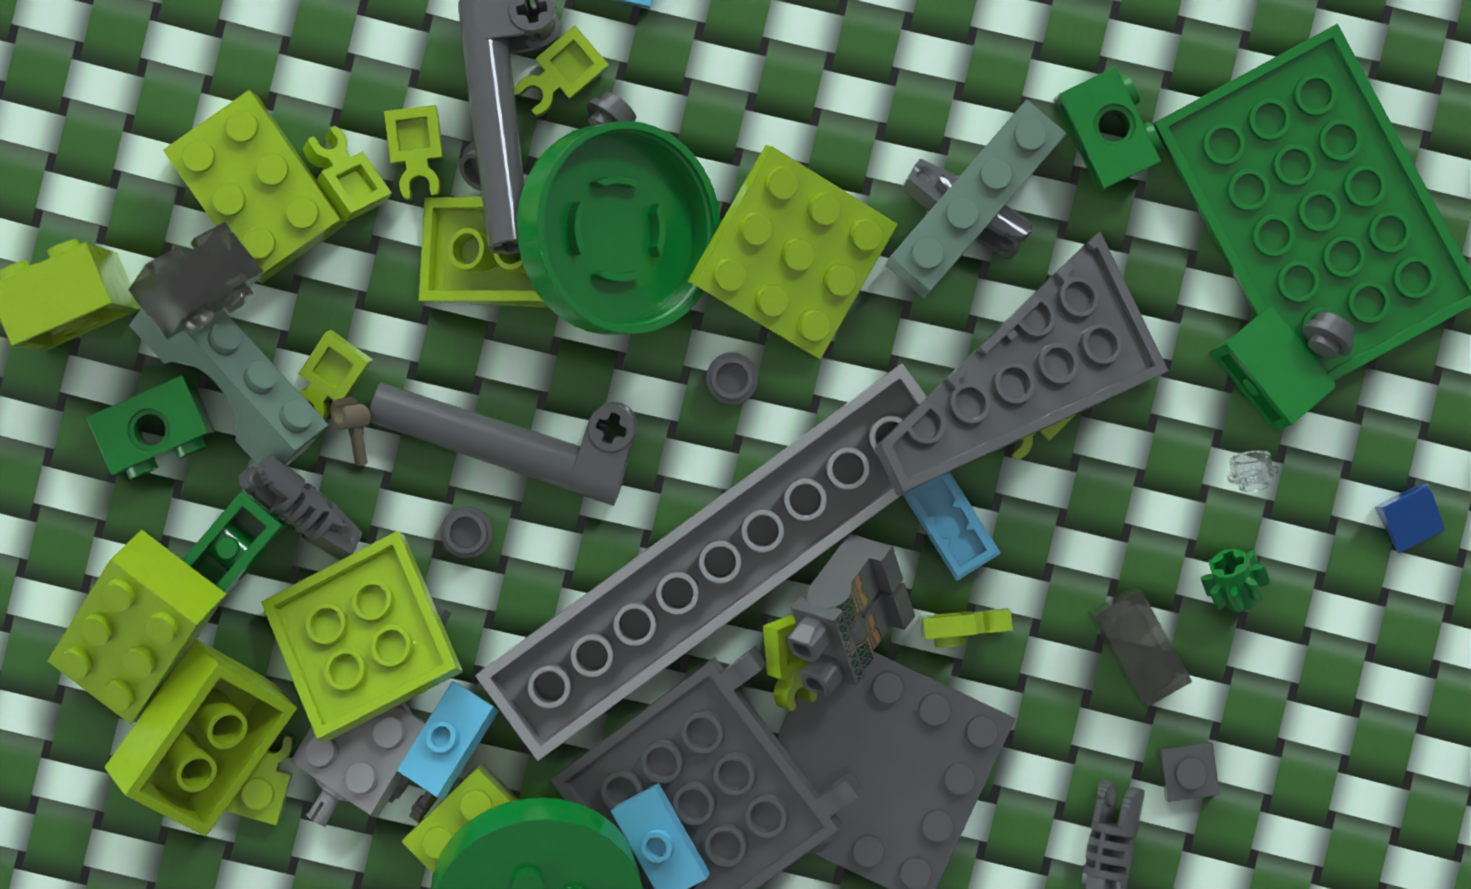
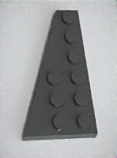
M1099 231L1092 236L874 447L897 496L1169 371L1101 232Z

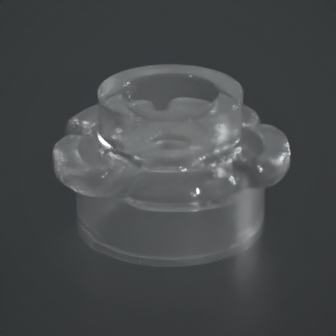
M1249 451L1237 454L1229 459L1231 471L1228 473L1227 480L1232 484H1237L1242 492H1255L1268 488L1270 486L1269 478L1275 477L1279 470L1277 466H1272L1271 454L1269 452Z

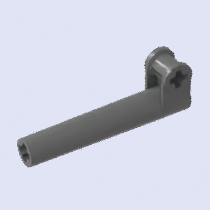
M460 0L458 2L462 49L488 249L491 253L505 255L520 252L517 239V213L524 187V176L510 54L543 50L558 40L561 34V23L556 13L554 0H535L536 4L531 5L530 0ZM539 15V21L536 23H531L532 16ZM539 32L540 38H536L535 33Z
M382 382L377 387L369 410L371 423L615 506L629 464L627 460L638 427L636 414L629 406L620 402L606 403L592 414L581 446ZM613 413L621 416L619 424L627 428L626 434L618 433L613 440L606 438L607 429L600 426V419L608 420Z

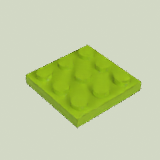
M765 145L687 282L810 355L821 359L898 224L775 147Z
M399 531L261 601L317 740L323 743L463 672L405 535Z

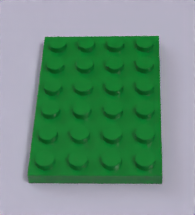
M1338 23L1152 124L1255 317L1268 307H1273L1333 381L1471 307V269ZM1318 312H1329L1348 321L1355 329V334L1352 337L1354 347L1351 353L1345 356L1337 355L1336 358H1326L1315 353L1309 348V340L1303 334L1306 322L1314 320Z

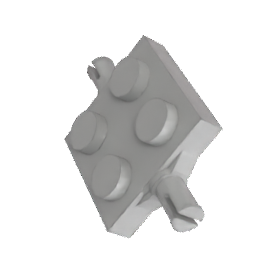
M402 703L326 743L317 740L311 726L290 761L313 776L319 787L323 789L306 816L317 824L326 827L339 802L345 801L353 803L369 815L379 817L404 776L396 770L426 722L413 715L406 703Z

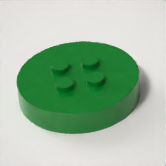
M617 121L575 130L561 137L541 155L530 171L521 193L517 213V239L522 263L532 286L544 303L560 318L577 328L596 334H639L656 331L672 324L685 315L701 298L704 291L687 281L721 224L716 194L706 171L696 156L681 141L653 125L634 121Z
M555 798L515 800L498 805L477 815L459 829L448 841L436 862L431 881V889H643L636 856L622 832L598 812L581 804Z

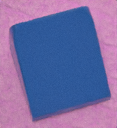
M1420 483L1375 506L1397 553H1401L1445 530L1433 493L1428 484Z

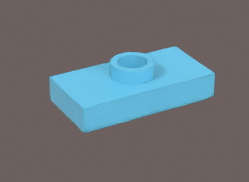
M950 472L902 494L956 581L1001 554Z
M452 681L396 771L437 798L444 800L498 714L499 709L462 685Z
M659 783L615 805L611 809L613 817L654 889H688L708 878L710 875L709 870Z

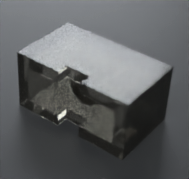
M226 222L195 237L190 243L195 250L184 255L180 248L177 247L147 263L128 289L166 340L184 330L190 335L195 334L215 318L216 315L214 313L223 308L228 313L234 312L253 297L254 293L250 288L263 273V270Z
M1132 587L1088 612L1138 703L1149 707L1192 682L1140 589Z

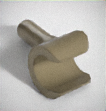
M353 397L336 399L331 403L330 408L332 422L339 430L348 429L355 465L364 466L368 463L363 437V426H367L370 422V411L363 404H358L357 400Z

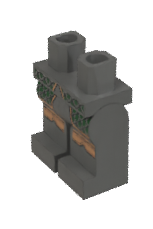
M848 534L810 585L807 591V599L798 597L790 607L797 626L786 640L792 653L800 659L809 661L800 674L803 686L807 690L824 696H830L841 681L857 686L865 676L864 669L874 659V649L892 626L905 630L914 619L915 613L904 583H901L903 576L893 546Z

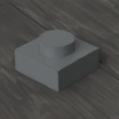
M1209 741L1158 748L1166 801L1172 802L1220 795L1213 743Z

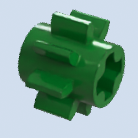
M1230 548L1217 553L1212 559L1208 560L1212 574L1202 576L1201 582L1207 596L1212 597L1217 610L1226 607L1233 612H1243L1253 608L1258 602L1263 600L1259 587L1266 586L1271 582L1265 565L1259 563L1255 551L1252 550L1246 554L1243 550Z

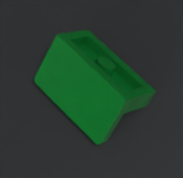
M1273 307L1263 310L1239 332L1224 339L1210 351L1211 355L1274 432L1293 425L1336 386L1332 378Z

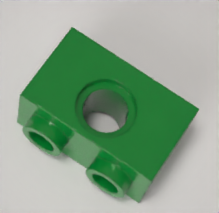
M1117 67L1067 89L1054 98L1055 104L1097 192L1161 162L1157 152L1163 150L1159 135L1150 121L1143 124L1135 107L1136 104L1140 103L1137 89L1129 75L1120 76ZM1107 114L1115 115L1123 122L1124 135L1121 140L1109 141L1101 135L1099 131L1101 116Z
M187 375L178 376L86 417L110 474L122 475L127 473L129 480L136 479L158 469L156 459L171 452H175L177 459H180L206 448L207 446L203 438L216 433L192 377ZM152 415L160 417L166 429L164 438L155 445L149 444L142 435V425Z
M241 491L182 560L226 593L221 601L222 603L289 525L283 523L279 519V515L275 516L246 491Z

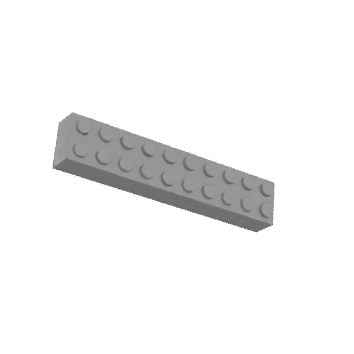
M903 363L888 372L475 675L537 761L901 496L896 495L874 447L927 397Z

